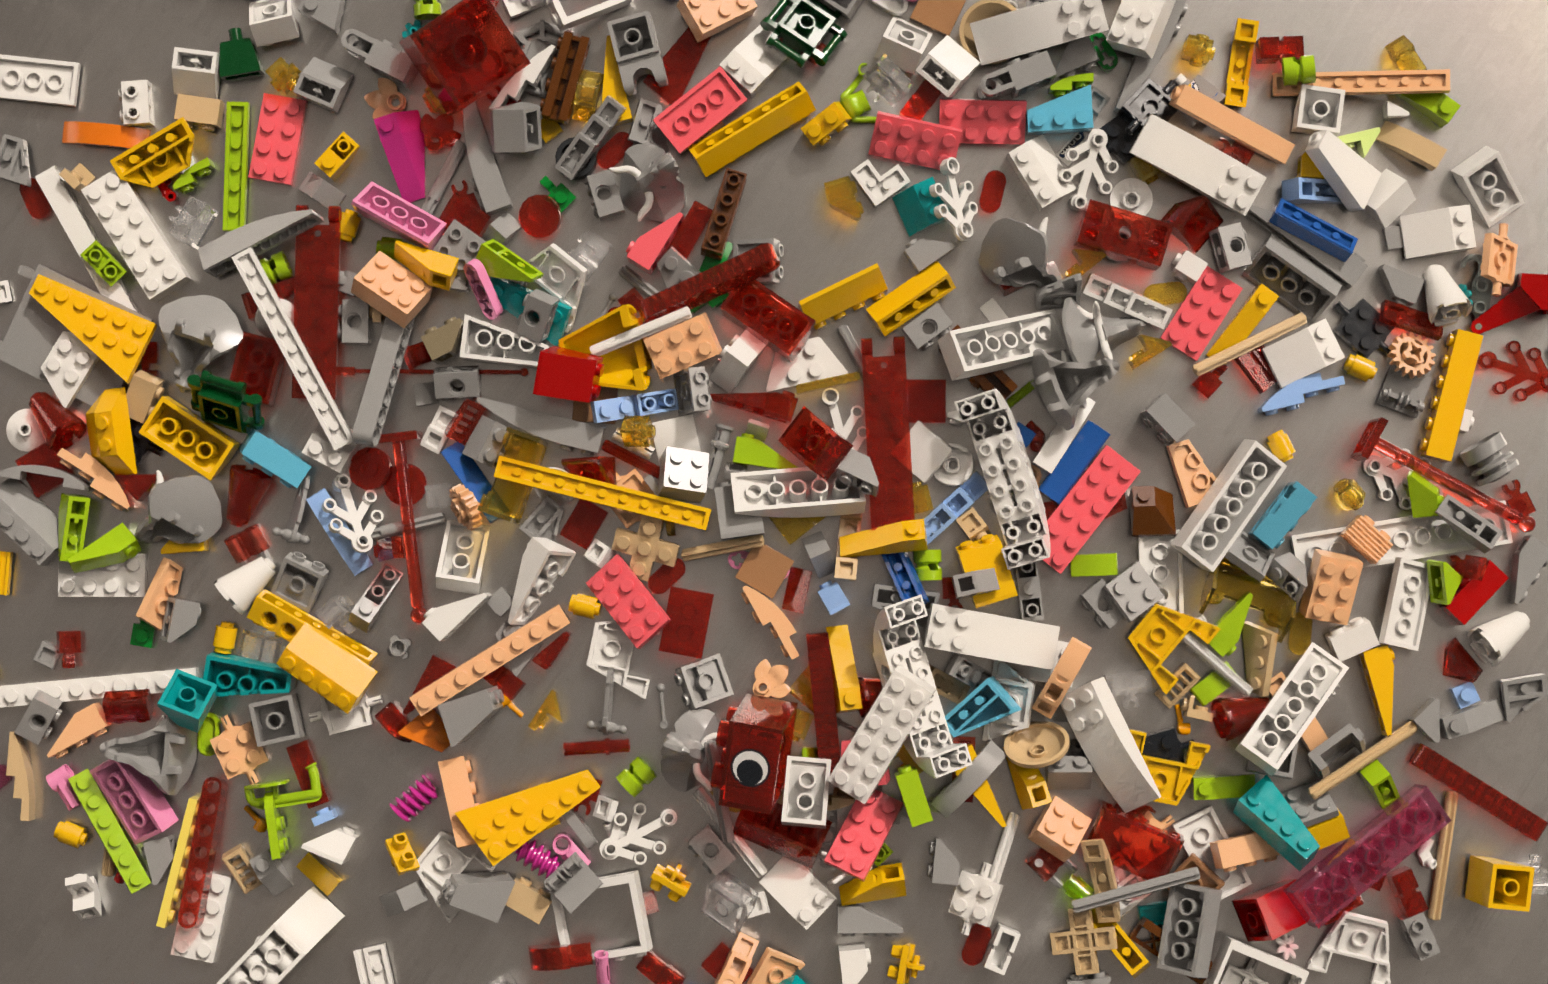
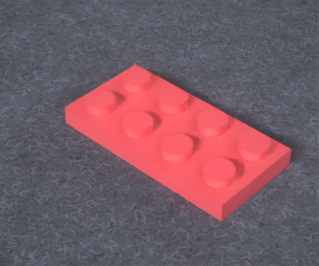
M719 66L655 117L653 122L677 152L682 154L746 103L747 98L723 68Z
M264 93L248 178L289 186L293 185L308 104L306 100Z
M940 99L939 125L962 129L960 143L1022 145L1025 143L1027 101Z
M878 111L868 154L940 170V164L944 159L956 158L962 129Z
M1206 266L1159 339L1196 362L1243 288L1209 266Z
M618 554L586 582L587 586L637 649H641L671 621L662 607Z
M876 789L866 804L856 799L824 862L864 882L904 803Z

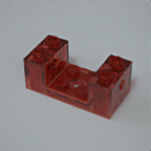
M1090 199L1085 206L1073 245L1093 252L1098 248L1136 260L1135 265L1156 271L1162 265L1173 224ZM1123 227L1128 228L1131 232L1130 238H1121L1119 230Z

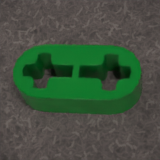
M1102 33L1090 35L1092 42H1094L1093 38L1096 40L1101 39L1102 41L1100 44L1102 51H1100L1097 45L1094 46L1100 61L1096 62L1098 67L1104 72H1110L1115 69L1118 64V57L1106 41V36ZM1103 53L1108 59H1113V61L1111 62V66H1109L1108 64H1103V61L1105 60Z

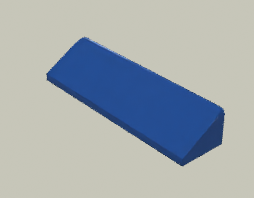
M1282 198L1269 220L1271 224L1343 262H1346L1352 255L1358 238Z
M1088 420L1067 448L1052 474L1049 473L1042 482L1039 491L1047 498L1060 504L1104 445L1110 434Z
M459 440L441 451V453L465 488L474 493L485 517L490 523H493L509 512V509L474 459L462 454L465 446Z
M908 553L881 554L901 600L922 595L924 604H927L929 599Z

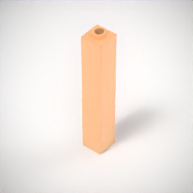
M1186 84L1178 85L1170 94L1171 101L1169 105L1267 159L1277 164H1286L1295 144Z

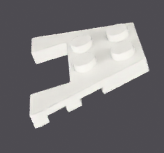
M553 243L527 262L544 273L543 277L535 280V282L551 295L559 298L561 303L572 307L565 330L568 333L573 328L587 269ZM510 280L522 286H524V284L526 283L523 281Z
M615 620L595 622L586 665L606 677L607 671L610 670V667H613L614 681L646 699L650 679L628 674L634 644Z
M440 831L417 859L420 868L416 872L433 896L437 906L441 909L446 921L450 923L461 909L449 905L443 896L442 887L446 879L449 880L451 874H461L473 858L490 872L499 863L493 866L478 845L458 849L454 835Z
M1344 911L1306 964L1307 969L1327 973L1332 953L1375 963L1370 983L1391 984L1389 927L1387 921Z

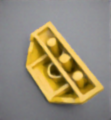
M182 117L111 159L110 162L120 180L155 188L190 167L195 136L185 118Z
M125 387L105 389L85 414L91 456L117 476L137 474Z

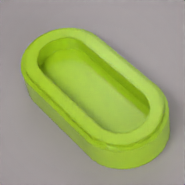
M213 712L208 713L197 733V748L204 756L216 754L210 739L221 734L220 717Z

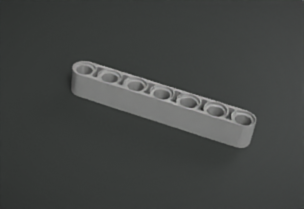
M386 317L353 427L352 441L354 444L377 446L379 443L415 317L405 328H402Z

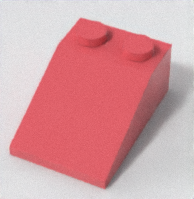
M679 212L640 236L636 242L632 241L626 250L628 261L649 275H652L657 267V262L663 257L685 222L684 215Z

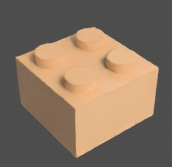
M1054 796L1051 799L1052 802L1045 805L1028 839L1065 862L1075 853L1092 819L1057 796Z

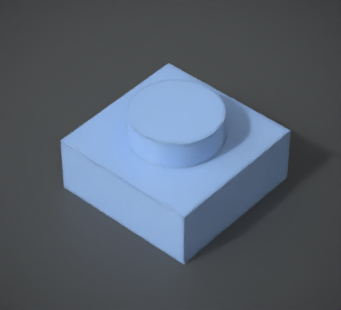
M1468 680L1450 689L1459 709L1480 701L1472 680Z
M328 807L316 811L317 816L311 818L315 827L338 817L335 808L329 811Z

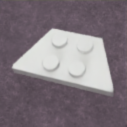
M67 331L61 333L41 366V370L64 408L71 406L99 360V357L72 332Z
M820 337L782 344L776 348L766 391L768 393L846 376L848 371Z
M994 660L992 677L996 678L1022 710L984 725L983 741L1029 728L1036 684L1004 661Z

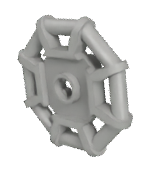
M540 20V22L518 32L515 31L506 57L503 58V64L506 65L511 78L518 71L515 64L521 63L524 66L551 44L557 49L558 40L545 37L546 31L563 37L564 31L573 32L570 29L560 32L558 26L547 23L545 20ZM540 33V37L536 40L528 42L525 39L532 34ZM520 43L523 44L524 49L521 57H515ZM557 49V53L555 54L554 57H557V56H558L559 49ZM552 61L540 80L541 88H534L528 84L524 92L546 99L548 91L545 90L547 79L552 78L554 71L551 70Z

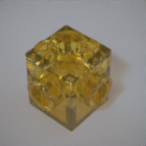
M1189 34L1185 39L1180 59L1189 61V64L1195 67L1205 66L1209 60L1214 58L1216 50L1213 47L1214 40L1209 39V36L1204 34H1197L1196 36Z
M280 57L265 72L273 79L270 84L278 92L283 90L288 94L293 92L299 79L298 74L301 71L292 62L288 65Z
M650 416L624 417L620 429L624 447H650L652 438H655L656 428L655 425H652Z

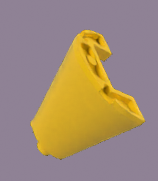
M622 305L559 339L558 347L591 354L590 346L640 326L643 322L641 317L636 318L634 314L636 309L632 305ZM643 339L599 356L603 357L602 364L605 365L604 373L599 380L600 386L638 391L648 388L651 377L650 375L647 376V372L649 369H652V362Z

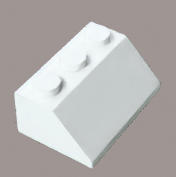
M1043 134L1025 142L1010 151L1006 156L1039 212L1077 190L1072 180L1062 182L1059 179V172L1064 167ZM1066 171L1063 174L1064 179L1069 177Z

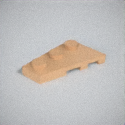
M1189 439L1166 446L1185 507L1189 508L1198 505L1217 478L1212 472L1210 473Z
M163 557L136 613V617L160 632L168 597L174 598V595L178 593L183 567L171 559Z

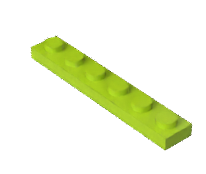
M227 101L222 227L224 232H229L246 225L249 102Z
M87 768L70 777L68 782L129 892L133 894L151 884L149 877L89 769Z

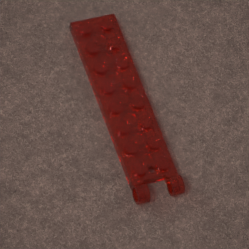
M296 205V211L309 210V206ZM329 206V225H316L296 236L294 327L333 400H337L341 206ZM316 231H321L319 237L315 235ZM292 372V398L307 399Z
M904 336L893 337L894 356L873 357L872 338H861L867 456L870 457L879 481L877 496L869 495L871 530L900 521L915 520ZM883 362L887 363L886 368L881 367Z

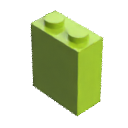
M910 764L898 767V772H895L894 775L911 826L915 827L933 821L915 766L911 767Z

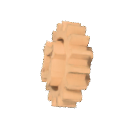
M1404 332L1399 337L1397 336L1388 347L1391 351L1387 354V357L1393 359L1389 364H1395L1396 368L1394 371L1401 370L1402 377L1409 374L1410 379H1413L1415 376L1421 378L1435 364L1432 359L1436 354L1431 353L1434 347L1427 345L1428 338L1424 341L1421 339L1422 334H1418L1415 337L1413 332H1410L1408 335Z
M461 484L452 487L449 490V497L451 498L450 508L457 517L458 522L463 524V526L466 525L467 529L471 531L482 525L481 520H483L480 515L482 508L476 500L474 493Z

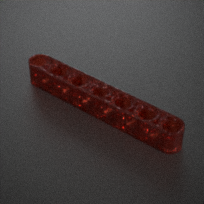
M761 244L643 299L637 305L642 322L645 324L686 306L691 310L773 272L780 266V261L772 244Z
M828 632L806 634L818 758L831 759V775L840 760V748Z
M1422 743L1418 745L1408 761L1536 842L1548 825V822Z
M209 777L204 781L178 914L179 924L187 929L200 927L203 924L228 792L226 781L217 777ZM218 782L219 789L213 793L212 785ZM213 803L215 811L209 815L208 806ZM209 825L211 833L206 837L203 830ZM205 847L207 854L204 858H201L199 852ZM198 869H201L203 872L200 880H197L195 877ZM194 891H197L199 894L196 902H193L191 899ZM190 913H193L195 920L190 925L187 917Z

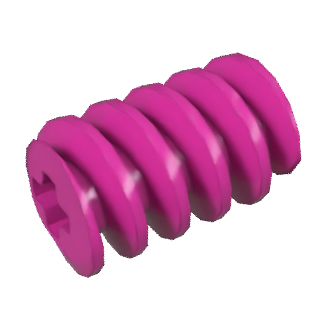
M421 775L423 783L418 780L415 781L416 789L412 786L408 787L410 794L402 792L403 800L398 797L395 798L396 806L389 803L391 809L406 822L412 820L411 815L415 817L418 815L417 809L421 811L425 809L424 803L430 805L432 803L431 798H438L436 788L425 775Z
M536 840L530 844L527 841L516 850V861L519 862L524 858L523 866L526 867L532 863L531 871L539 868L538 876L546 873L545 879H547L562 862H557L559 855L556 854L551 858L550 849L543 853L544 845L535 848Z

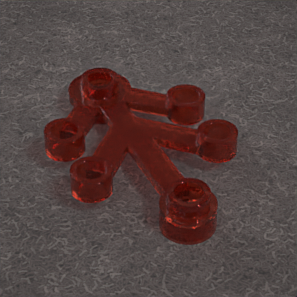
M1510 341L1506 345V351L1513 355L1518 366L1498 360L1496 355L1490 351L1481 353L1478 357V365L1483 369L1496 368L1516 375L1504 382L1494 383L1492 387L1493 392L1497 395L1504 394L1507 389L1527 379L1536 383L1525 389H1516L1513 392L1515 401H1525L1528 396L1540 390L1548 392V385L1544 382L1545 378H1548V369L1541 358L1540 349L1531 348L1526 353L1527 359L1534 361L1538 373L1530 370L1520 350V343L1518 341ZM1512 343L1516 345L1515 351L1510 349ZM1532 350H1534L1537 353L1536 358H1533L1531 356ZM1484 357L1489 359L1488 365L1483 363ZM1498 384L1503 386L1502 392L1497 390ZM1519 391L1523 393L1522 399H1519L1517 396Z

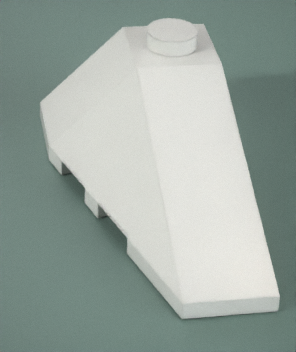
M531 538L521 560L508 619L510 625H525L541 605L540 599L547 591L550 593L554 588L552 584L559 575L563 577L576 555L574 550L547 538Z

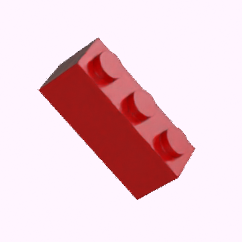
M1491 560L1478 561L1472 567L1473 572L1468 577L1464 576L1451 603L1440 606L1458 625H1465L1509 579Z

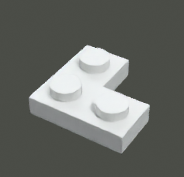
M868 159L850 171L875 208L911 182L899 164L882 176L879 175Z

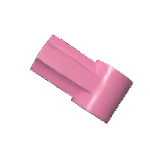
M64 764L48 774L46 780L52 790L58 792L68 810L71 811L80 806L81 803L68 782V779L75 774L67 764Z
M562 832L554 837L552 843L553 850L564 861L574 852H577L587 865L591 863L587 856L573 842L570 835ZM558 839H566L569 845L565 849L558 848L556 845Z

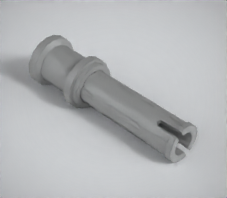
M719 423L715 425L717 429L714 440L710 442L712 451L708 463L707 488L713 490L725 450L727 451L730 447L728 442L731 432L735 429Z

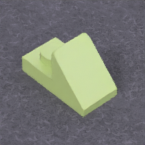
M1380 127L1338 136L1337 138L1351 149L1356 144L1358 155L1364 158L1379 135Z

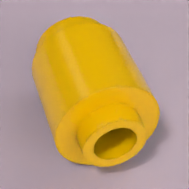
M346 209L345 212H340L334 230L336 232L335 238L352 242V239L356 237L361 218L357 217L358 212Z
M1349 354L1343 366V370L1347 371V374L1364 382H1367L1368 379L1372 380L1377 372L1375 362L1358 354Z
M1281 429L1267 436L1269 441L1267 444L1274 456L1282 462L1294 458L1292 453L1296 451L1287 433L1284 434Z
M579 593L577 595L572 594L568 611L573 612V615L594 619L595 615L599 616L602 604L598 603V598Z
M221 621V624L216 625L213 640L215 652L231 654L232 649L235 648L238 628L234 627V623Z
M60 821L56 826L53 837L57 838L58 842L78 849L86 844L89 834L87 833V828L68 821Z

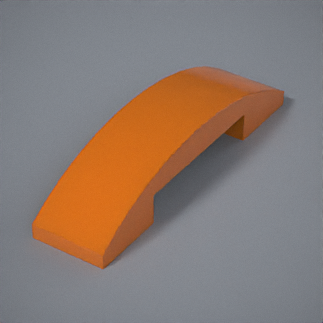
M64 121L62 143L117 147L128 150L150 137L151 130L106 123Z

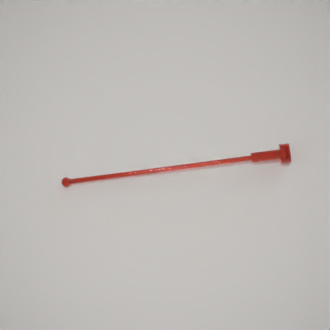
M329 362L319 363V373L323 380H329L330 375H355V373H370L371 370L355 369V367H330ZM526 368L520 370H479V374H520L521 376H527L528 370ZM400 369L399 374H433L435 369Z

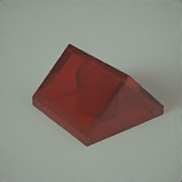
M596 456L561 460L565 471L570 474L616 485L615 457Z

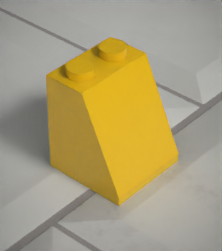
M987 534L976 541H964L960 546L955 547L962 573L995 568L1000 590L970 596L976 608L1018 596L1011 571L1007 569L1001 550L1003 548L1001 540L997 534Z
M1470 855L1465 899L1487 908L1529 912L1535 868L1492 857Z

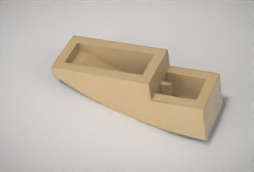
M1389 121L1384 122L1376 138L1377 142L1409 161H1416L1431 171L1437 168L1447 149L1435 142Z

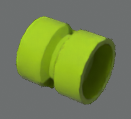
M413 0L416 2L413 5L415 19L434 20L442 17L441 4L438 0Z
M1314 55L1301 56L1299 60L1295 57L1282 58L1284 86L1297 85L1298 81H1301L1302 84L1316 82Z
M283 251L272 254L269 260L266 258L259 260L272 285L276 284L278 279L284 281L293 277L290 263Z
M941 550L913 551V561L917 564L915 571L920 581L942 580V568L939 567V563L942 562Z
M639 756L629 764V770L624 769L616 776L619 783L634 798L644 789V784L649 785L657 777L655 772Z

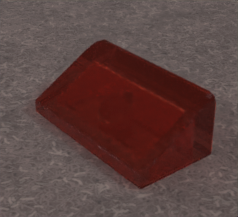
M791 566L782 609L803 613L812 571Z

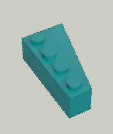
M215 651L206 656L203 675L204 680L218 685V697L289 693L295 689L297 679L276 663Z
M1267 774L1238 800L1233 813L1298 871H1301L1314 859L1320 845Z

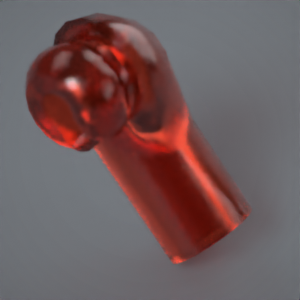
M1030 420L1025 426L1036 433L1031 441L1030 448L1034 452H1039L1045 442V433L1033 420Z

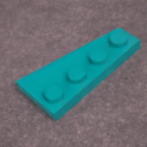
M491 277V283L502 307L518 319L519 315L524 311L523 300L525 296L533 292V290L508 279ZM561 302L558 303L549 335L546 338L554 346H558V340L563 338L572 307ZM533 311L534 316L539 319V315Z

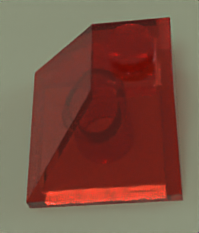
M1205 195L1175 203L1161 219L1168 230L1195 253L1210 238L1208 232L1218 228L1224 221Z

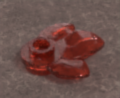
M426 113L422 117L420 130L425 136L424 144L427 149L439 151L444 146L452 147L455 141L460 140L461 134L453 130L454 120L451 114H441L434 119ZM436 137L439 141L433 142L431 138Z

